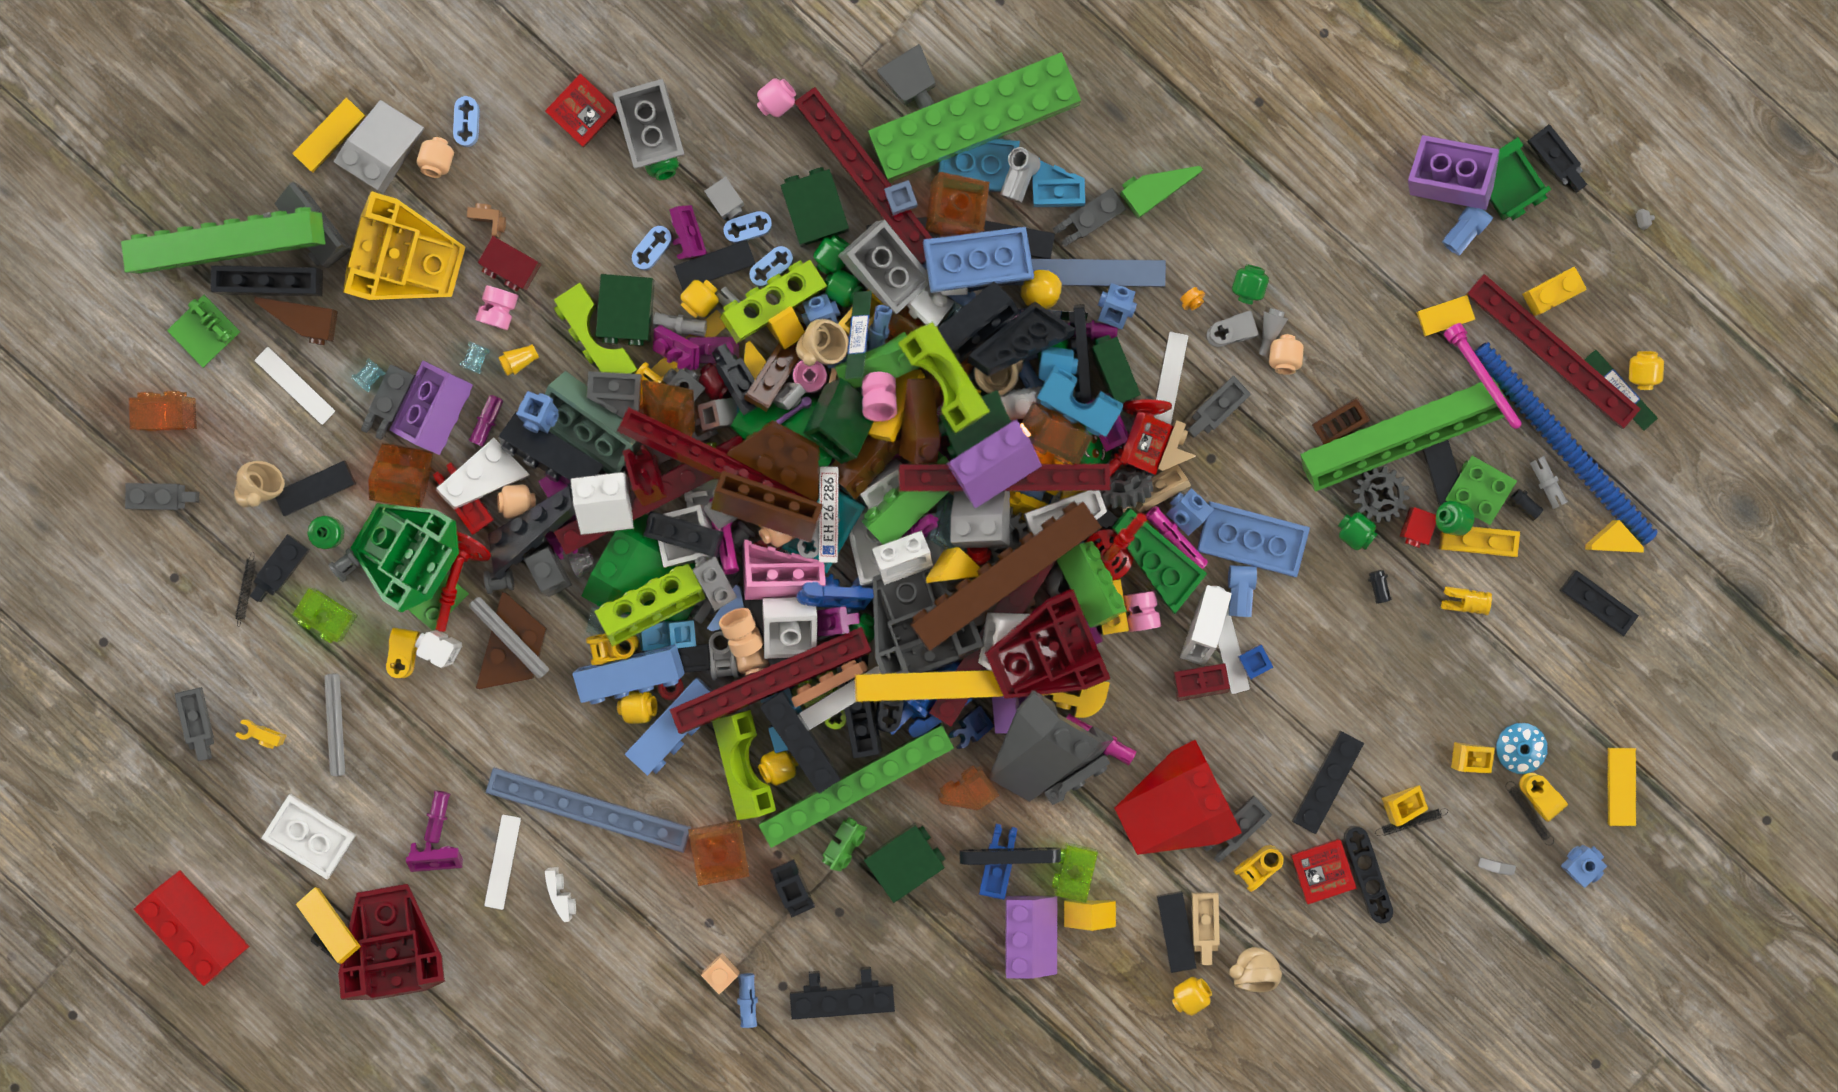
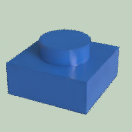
M1261 644L1238 656L1249 679H1253L1274 668Z

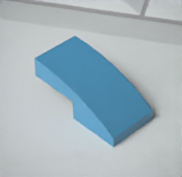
M694 620L660 622L639 633L642 651L674 644L677 645V648L696 646Z

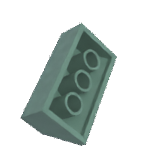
M565 371L548 385L545 395L553 399L554 405L559 410L557 422L553 427H550L549 432L603 464L604 470L608 474L623 473L627 466L622 451L630 449L636 455L642 443L617 432L622 417L587 398V386Z

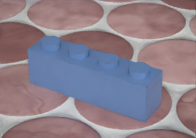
M674 644L633 654L627 659L579 667L572 674L581 703L590 701V704H597L605 701V697L612 695L617 699L628 696L629 691L637 689L639 693L654 689V685L663 684V687L679 683L678 680L685 673L677 645Z
M699 677L695 678L625 755L647 776L652 771L657 774L666 764L663 760L669 752L674 755L684 745L681 739L687 733L692 736L700 728L697 727L686 733L679 734L669 709L707 694L712 690Z

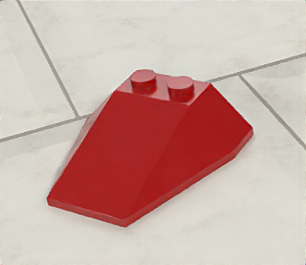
M1196 739L1167 755L1114 808L1137 855L1218 845L1242 833Z

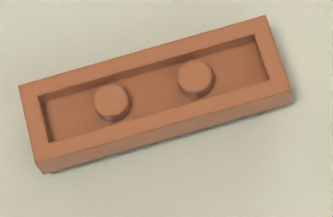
M853 660L841 666L843 670L841 673L834 676L833 672H829L818 678L820 683L812 687L808 683L797 689L798 695L791 698L795 708L855 678V675L868 671L869 668L865 661L857 664Z

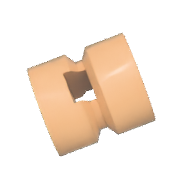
M747 608L729 611L719 621L722 633L725 638L729 639L728 645L735 657L749 656L758 651L764 643L759 629L755 626L754 618Z

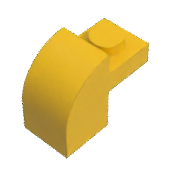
M1105 681L1089 689L1079 690L1078 695L1062 692L1061 695H1052L1051 700L1055 701V706L1070 710L1071 706H1075L1074 717H1089L1103 707L1110 682Z

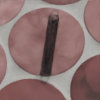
M249 559L246 560V565H245L246 568L244 569V572H245V573L243 574V576H244L243 579H242L243 582H242V584H241L242 586H241V588H240V589H241V591H240V594H241V595H243L244 593H246V592H248V591L251 590V588H249L248 590L242 592L244 589H246V588H248V587H250V586L252 585V583H251V584H249L248 586L243 587V586H245L246 584H248V583H250V582L253 581V579H251V580H249L248 582L244 583L246 580H248V579H250L251 577L254 576V574H253V575H251L250 577L245 578L246 576H248L249 574H251V573H253V572L255 571V570H253V571L247 573L249 570L255 568V566H253V567H251V568H249V569H247V568L250 567L251 565L255 564L257 561H255V562H253V563L247 565L248 563H250V562L253 561V560H249ZM248 593V594H246V595H244V596H242V597L239 596V600H238V603H239V604L237 605V610H236V615H235L236 618H238L239 616H241V615H243V614H245V613L247 612V610H246V611L242 612L241 614L237 615L239 612L245 610V609L248 607V606H246V607L242 608L241 610H238L239 608H241V607H243V606H245V605L248 604V602H246V603H244L243 605H240L242 602L248 600L249 597L246 598V599H244V600H242V601H240V600L243 599L244 597L250 595V593Z
M1517 789V791H1518V792L1521 794V796L1525 799V797H1524L1523 794L1520 792V790ZM1512 796L1514 801L1519 804L1518 806L1524 809L1523 803ZM1529 806V808H1530V809L1534 812V814L1537 816V814H1536L1535 811L1532 809V807ZM1524 813L1526 818L1531 821L1530 823L1536 826V824L1531 820V818ZM1541 823V825H1542V826L1546 829V831L1549 833V831H1548L1547 828L1544 826V824ZM1537 828L1535 829L1536 832L1538 833V835L1543 838V839H1542L1543 842H1544V840H1546V839H1545V838L1543 837V835L1541 834L1542 832H1543L1546 836H1547V835H1548L1549 837L1551 836V835H1549L1548 833L1546 834L1543 830L1541 831L1540 829H1539V830H1538Z
M1435 809L1418 815L1406 822L1405 826L1388 824L1385 827L1384 836L1385 834H1391L1392 830V833H1395L1396 830L1401 831L1402 827V830H1405L1406 827L1411 828L1412 824V827H1415L1416 824L1421 825L1420 823L1423 820V823L1425 821L1431 822L1430 820L1433 817V820H1436V818L1440 819L1444 815L1442 813L1439 814L1441 810Z

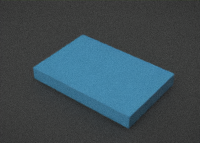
M994 139L984 145L940 161L937 185L1001 192L1010 168L1008 163L1009 154L1013 149L1019 147L1020 141Z

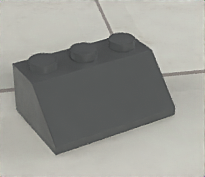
M295 182L290 183L274 204L279 211H287V214L295 213L296 208L310 207L311 211L322 213L325 245L308 247L311 251L308 253V256L316 266L321 264L328 269L349 253L351 247L307 190Z

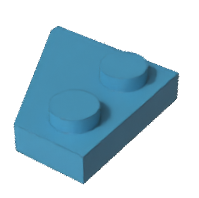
M1040 161V169L1032 176L1033 207L1085 206V178L1074 173H1067L1059 166H1052Z

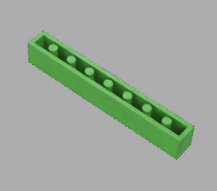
M310 207L296 208L295 213L287 214V211L272 212L271 217L264 218L263 215L248 216V221L240 222V219L224 220V225L217 226V223L200 224L201 228L199 229L186 226L177 228L175 233H170V230L155 231L154 236L147 237V234L131 235V240L121 241L124 270L126 273L142 274L325 245L322 213L313 212Z
M1479 382L1462 391L1454 392L1449 396L1431 401L1416 409L1408 410L1401 415L1383 420L1368 428L1360 429L1355 433L1335 439L1330 443L1309 449L1307 452L1300 454L1303 470L1316 492L1505 416L1483 383Z
M940 723L924 735L907 741L841 777V780L822 793L818 794L816 791L760 821L759 827L772 848L954 749V745L942 723Z

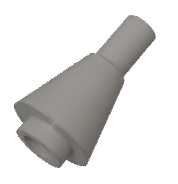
M1270 308L1269 312L1264 311L1263 341L1258 354L1266 357L1269 356L1270 344L1276 340L1288 321V318L1284 317L1285 312Z

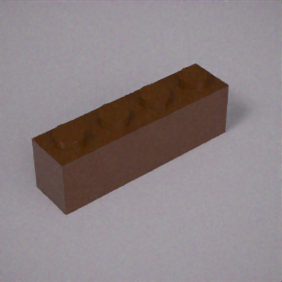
M722 471L711 505L712 510L810 543L823 508L821 503Z

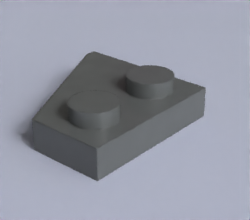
M588 371L587 398L622 418L628 407L640 412L642 375Z

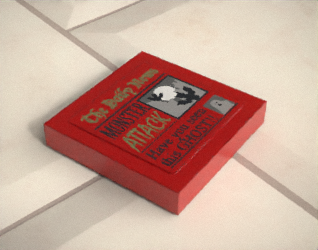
M581 73L545 110L583 148L618 112L616 106Z
M1138 411L1120 461L1156 475L1174 426Z
M1341 839L1290 854L1307 905L1357 889Z

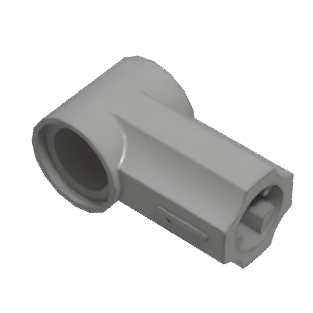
M1017 147L1009 154L1008 163L1010 168L1000 195L1022 203L1031 176L1035 175L1040 169V159L1023 147Z

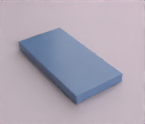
M1026 227L923 240L931 293L987 286L992 282L1002 284L1034 279Z
M1209 501V505L1214 510L1203 523L1197 546L1198 552L1293 577L1298 576L1310 527Z

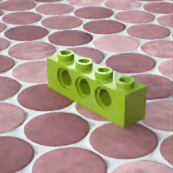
M801 260L794 263L788 268L789 273L781 276L780 273L776 274L766 281L768 283L766 287L760 290L757 286L745 294L746 299L738 303L737 300H734L723 307L725 312L722 313L720 319L736 343L741 342L767 326L769 319L791 306L795 309L826 288V283L811 260L805 263ZM789 281L797 282L800 291H791L787 283ZM766 295H775L778 298V304H769L766 300ZM744 308H753L757 313V317H747L744 313Z
M689 564L673 568L668 574L660 578L651 579L646 585L637 590L626 592L623 597L613 602L604 603L594 612L613 647L706 598ZM672 588L678 589L675 593H667ZM654 600L653 604L649 606L644 605L645 602ZM631 612L628 617L621 618L623 613Z

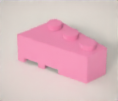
M744 539L742 562L745 600L797 597L798 592L802 590L806 582H818L822 587L826 586L824 562H819V560L813 558H805L795 553L790 555L776 551V548L770 546L765 548L754 545L752 541Z

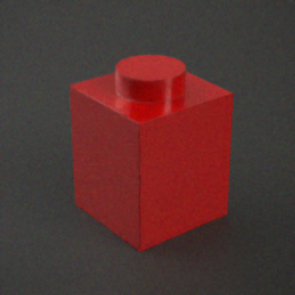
M1409 507L1399 537L1406 539L1405 544L1420 548L1421 544L1429 545L1436 526V514L1416 507Z

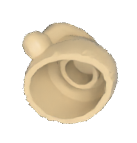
M816 319L808 325L805 333L798 340L796 352L798 357L807 366L814 365L816 361L827 365L836 364L848 352V337L843 328L834 321Z
M1023 360L990 376H986L975 368V381L987 394L998 390L999 395L1009 393L1018 381V374L1023 368Z
M253 461L245 463L237 472V484L234 491L235 500L240 506L246 508L249 506L257 507L261 502L279 496L285 485L282 473L274 465L267 462Z
M1259 947L1245 949L1239 955L1237 964L1230 968V976L1235 979L1234 986L1250 992L1272 991L1279 985L1282 977L1280 965L1274 955Z

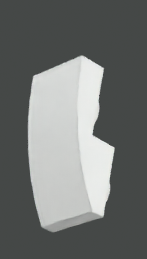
M558 867L547 868L545 870V878L551 901L564 922H569L572 919V914H576V901L571 899V892L560 893V889H564L563 874H559Z

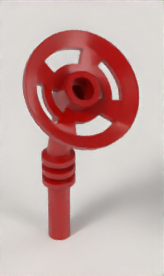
M1145 399L1122 403V411L1135 416L1139 411L1154 417L1172 409V403L1163 400ZM1125 445L1122 446L1123 449L1118 450L1119 453L1114 454L1115 458L1109 463L1110 476L1121 465L1127 464L1120 461Z
M1139 513L1128 527L1122 529L1117 535L1111 529H1104L1093 533L1085 541L1086 543L1094 542L1098 538L1101 539V542L1096 547L1099 549L1102 545L1104 546V549L1100 552V558L1105 568L1111 573L1112 581L1123 577L1132 566L1133 557L1126 548L1134 540L1136 532L1147 521V517L1142 513ZM1110 536L1115 537L1114 543H1110ZM1116 557H1119L1118 562L1112 566L1111 563L1115 561ZM1123 557L1127 558L1124 567L1115 573L1114 570L1121 565Z
M457 532V538L460 541L458 543L459 554L451 566L446 585L442 587L439 602L441 606L436 624V630L440 632L446 631L451 606L455 604L457 589L455 588L463 563L467 562L468 559L486 562L491 558V554L485 546L460 532Z

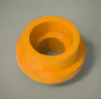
M1194 287L1187 291L1180 299L1183 303V309H1191L1193 311L1204 303L1203 297L1205 293L1203 290L1199 291L1197 287Z

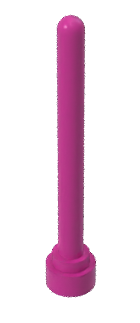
M1457 323L1449 327L1444 333L1449 344H1453L1455 347L1458 346L1511 427L1514 429L1520 428V419L1467 342V331L1463 325Z

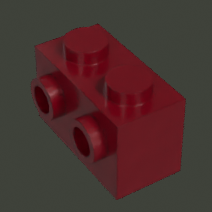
M492 236L477 262L483 266L481 272L494 279L499 275L506 279L504 285L516 292L520 288L527 291L542 265Z

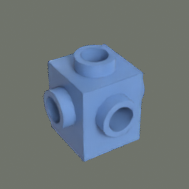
M1111 283L1108 292L1103 291L1097 306L1102 308L1098 321L1123 329L1127 317L1132 318L1137 303L1133 302L1135 291Z
M826 293L803 302L806 313L801 315L806 328L816 319H828L838 324L836 317L841 316L836 302L830 303Z
M527 391L519 406L517 416L524 423L523 427L534 433H538L539 430L548 433L550 427H553L557 422L559 410L554 405L551 397L542 393L537 395Z
M1191 488L1184 495L1179 492L1171 500L1172 508L1166 515L1189 536L1207 519L1214 509Z
M1585 845L1574 847L1568 853V859L1561 865L1569 876L1584 888L1589 883L1598 881L1604 874L1603 870L1607 867L1602 861L1604 856L1594 846L1589 848Z

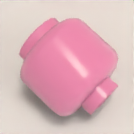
M774 78L757 92L759 99L757 106L766 116L770 114L774 117H780L795 104L794 96H796V92L785 79L779 80Z

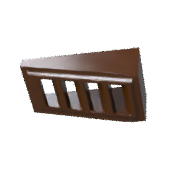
M1356 397L1316 421L1312 426L1324 445L1335 439H1340L1369 422L1370 417L1359 398ZM1352 407L1355 408L1360 417L1357 421L1350 411ZM1345 412L1351 425L1347 426L1340 414ZM1333 418H1336L1337 422L1341 426V431H1337L1336 427L1331 421ZM1326 423L1333 436L1329 437L1322 426Z

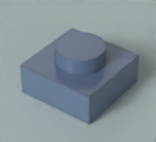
M909 180L884 189L893 215L918 207Z

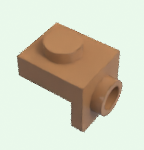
M476 203L475 208L468 207L467 218L472 221L492 222L491 235L500 239L501 233H505L506 217H503V213L500 210L491 209V205Z

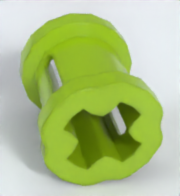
M844 709L840 711L842 713L840 716L842 721L840 723L838 721L832 723L829 718L824 721L825 724L831 729L843 727L846 723Z

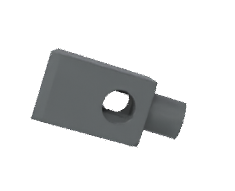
M920 44L877 69L879 78L904 106L915 100L919 109L935 104L928 91L933 89L936 83Z
M549 542L526 554L525 562L543 594L550 597L572 586L566 571Z

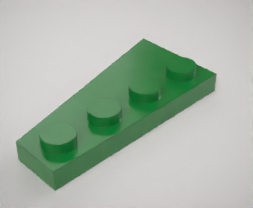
M1127 508L1112 527L1115 534L1117 535L1122 529L1127 528L1138 514L1132 509ZM1147 522L1136 532L1134 540L1126 548L1174 614H1176L1207 575L1202 568Z

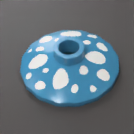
M1515 723L1506 727L1499 735L1496 743V754L1500 763L1507 770L1517 774H1527L1537 770L1544 763L1547 755V741L1544 734L1537 727L1528 723ZM1526 744L1528 746V751L1525 754H1522L1520 752V747Z

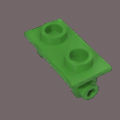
M851 817L843 820L835 834L842 841L838 844L831 840L822 855L824 857L822 862L830 866V869L841 872L851 862V854L863 842L865 831L868 827L857 824V821Z

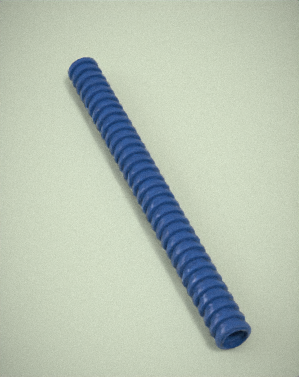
M1485 342L1474 351L1489 375L1498 383L1500 390H1504L1503 394L1509 396L1510 402H1515L1514 406L1520 408L1519 412L1526 415V420H1531L1530 424L1536 426L1535 430L1537 432L1541 431V437L1547 438L1546 442L1552 444V449L1558 450L1557 454L1563 456L1562 460L1569 463V468H1574L1573 472L1579 474V479H1584V485L1590 486L1589 490L1595 492V497L1601 498V504H1606L1605 508L1612 511V516H1617L1616 520H1620L1641 545L1644 546L1656 537L1658 530L1651 528L1652 524L1646 522V517H1641V511L1635 510L1636 506L1630 504V499L1624 498L1625 494L1619 492L1620 488L1614 486L1615 482L1608 480L1609 476L1603 474L1604 470L1602 468L1598 469V463H1593V458L1587 456L1588 452L1581 450V444L1577 445V440L1571 438L1572 434L1565 432L1566 428L1560 426L1561 422L1555 420L1554 414H1549L1550 410L1544 408L1545 404L1538 402V396L1534 397V392L1528 390V385H1523V380L1517 378L1518 374L1511 371L1512 367L1506 366L1507 362L1500 359V354L1496 355L1495 348L1491 349L1489 342Z

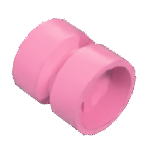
M486 285L482 297L485 304L479 306L475 320L508 330L512 319L509 312L515 309L518 295Z
M800 361L794 368V383L800 384L806 390L805 393H818L827 383L828 376L822 363L816 361L814 365L807 366L803 361Z
M873 372L867 374L862 379V402L865 418L877 422L887 421L897 414L895 397L896 379L893 375L886 372Z
M1155 590L1123 595L1125 608L1129 612L1127 616L1128 632L1161 627L1159 612L1154 609L1158 605Z

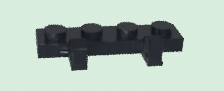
M861 967V984H855V987L827 989V986L821 987L820 971H809V985L803 986L804 991L790 992L792 1020L895 1012L893 984L879 985L878 980H872L871 967Z

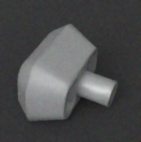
M1638 210L1636 213L1638 227L1642 230L1647 229L1652 225L1651 220H1654L1655 216L1650 215L1648 210Z

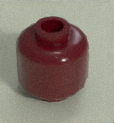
M706 364L700 370L701 376L698 380L705 387L703 391L711 400L730 398L732 395L717 372L715 364Z

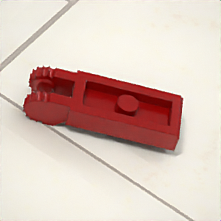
M452 462L446 465L451 475L457 471ZM438 471L433 474L439 485L446 480ZM480 498L454 509L472 535H475L495 520Z

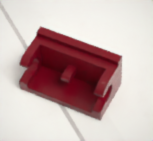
M641 445L642 454L639 456H635L630 449L622 452L633 492L642 506H646L666 498L667 494L656 456H652L649 449Z
M1225 663L1174 672L1173 681L1176 685L1177 702L1224 694L1230 690Z

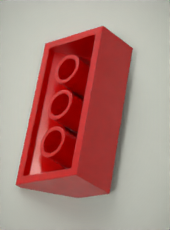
M181 870L156 888L134 908V911L203 986L215 979L250 947Z

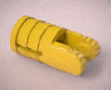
M1445 586L1444 593L1447 596L1462 598L1461 602L1443 600L1441 609L1489 615L1492 603L1491 592H1477L1475 590L1470 591L1469 589Z

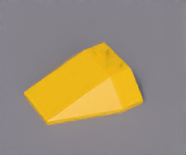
M371 191L360 216L346 266L343 293L367 300L452 297L466 247L398 199Z

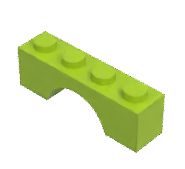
M578 283L554 299L557 304L554 307L555 312L562 321L567 319L571 326L568 329L569 333L576 343L582 342L586 348L582 352L590 364L595 362L600 370L599 372L636 373L638 368L624 348L606 349L598 345L593 339L590 332V319L597 306L581 283Z
M933 322L914 330L898 343L912 366H919L928 370L939 382L944 394V405L941 411L955 433L973 424L990 412Z
M751 710L728 714L712 721L737 820L755 818L776 811L770 785L758 779L752 770L749 760V747L752 740L757 736Z

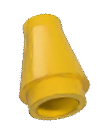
M533 344L505 351L502 356L498 357L507 376L511 374L516 375L531 362L539 358Z

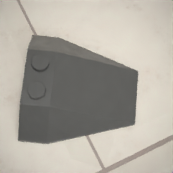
M931 569L884 585L881 575L873 577L875 659L881 674L931 672L958 662L983 647L973 620L930 651L927 650L912 629L910 624L914 622L912 617L924 608L927 612L936 606L934 601L943 594L951 595L941 582H926V577Z
M1033 690L1018 707L990 772L989 779L1030 802L1050 787L1097 759L1114 739L1095 726H1092L1087 731L1058 714L1053 701Z

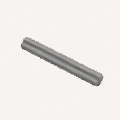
M480 597L475 598L469 604V608L537 678H542L549 671V668Z
M334 673L327 674L324 677L329 766L331 776H342L345 774L340 675Z

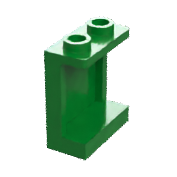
M1518 137L1499 149L1495 182L1490 202L1502 220L1509 217L1512 221L1526 213L1524 207L1530 203L1534 207L1547 199L1545 194L1552 190L1549 185L1545 186L1520 149L1524 145Z

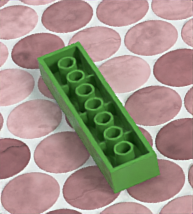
M1061 52L869 130L868 134L884 175L889 183L938 164L942 160L957 156L964 151L984 145L991 140L1002 138L1080 106L1081 98Z

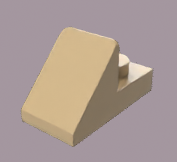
M1177 420L1173 422L1172 426L1174 427L1158 471H1164L1196 457V455L1177 449L1178 444L1183 446L1188 431L1184 430L1185 423Z

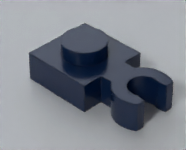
M976 706L958 721L962 728L951 731L948 737L954 738L959 735L961 742L956 748L962 749L968 746L970 740L972 743L977 742L994 725L982 707Z

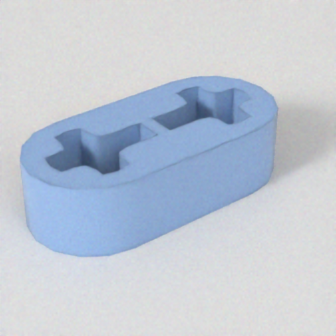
M468 96L459 98L454 106L453 136L456 142L463 147L473 146L478 141L479 105L473 98ZM466 102H469V105L474 107L473 111L468 113V120L465 119V113L460 110L461 107H465ZM465 124H468V131L473 133L472 137L467 138V141H464L459 136L460 133L465 131Z
M762 211L743 215L727 221L724 226V235L732 243L764 236L771 230L772 220L766 212ZM757 217L768 221L764 225L763 230H759L758 227L749 228V225L756 223ZM736 224L738 228L744 226L747 228V230L739 232L740 237L735 238L733 234H728V231L732 230L731 225Z
M656 226L648 232L632 253V262L638 269L649 270L656 264L672 243L670 231L663 226ZM656 232L658 234L665 232L664 238L667 241L664 244L659 242L653 248L652 245L656 241L654 234ZM651 249L652 251L648 255L650 262L648 264L645 262L641 265L638 264L640 260L638 254L640 252L645 254Z
M783 246L774 248L753 265L749 273L751 281L759 287L767 286L768 283L762 279L755 280L757 276L755 271L757 269L763 271L770 267L771 270L766 273L767 280L778 273L780 275L783 274L793 263L791 251ZM778 252L782 255L788 254L785 265L780 262L775 267L772 266V263L777 260L776 254Z

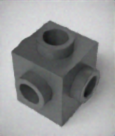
M671 368L662 378L664 383L661 386L666 391L664 396L675 405L679 401L687 408L693 404L705 387L696 381L699 376L687 368L684 370L678 368L674 370ZM683 382V387L679 389V384Z

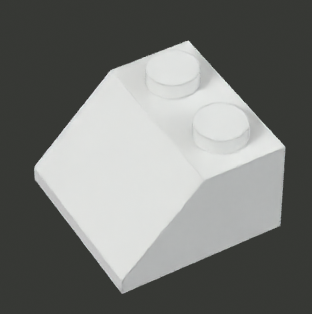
M624 472L571 479L573 504L581 535L634 529L629 479Z
M700 504L664 514L712 528V520L703 510L705 505ZM658 541L663 567L696 563L695 560L700 556H704L707 559L713 558L709 555Z
M796 597L763 598L764 659L790 658L817 646L816 606L801 605Z

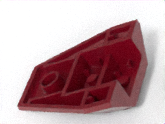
M1073 589L1048 599L985 652L1005 699L1029 696L1033 690L1041 695L1085 690L1111 679Z
M403 884L356 893L348 929L361 947L340 964L338 976L341 1000L383 999L426 991L445 982L442 954L410 886Z

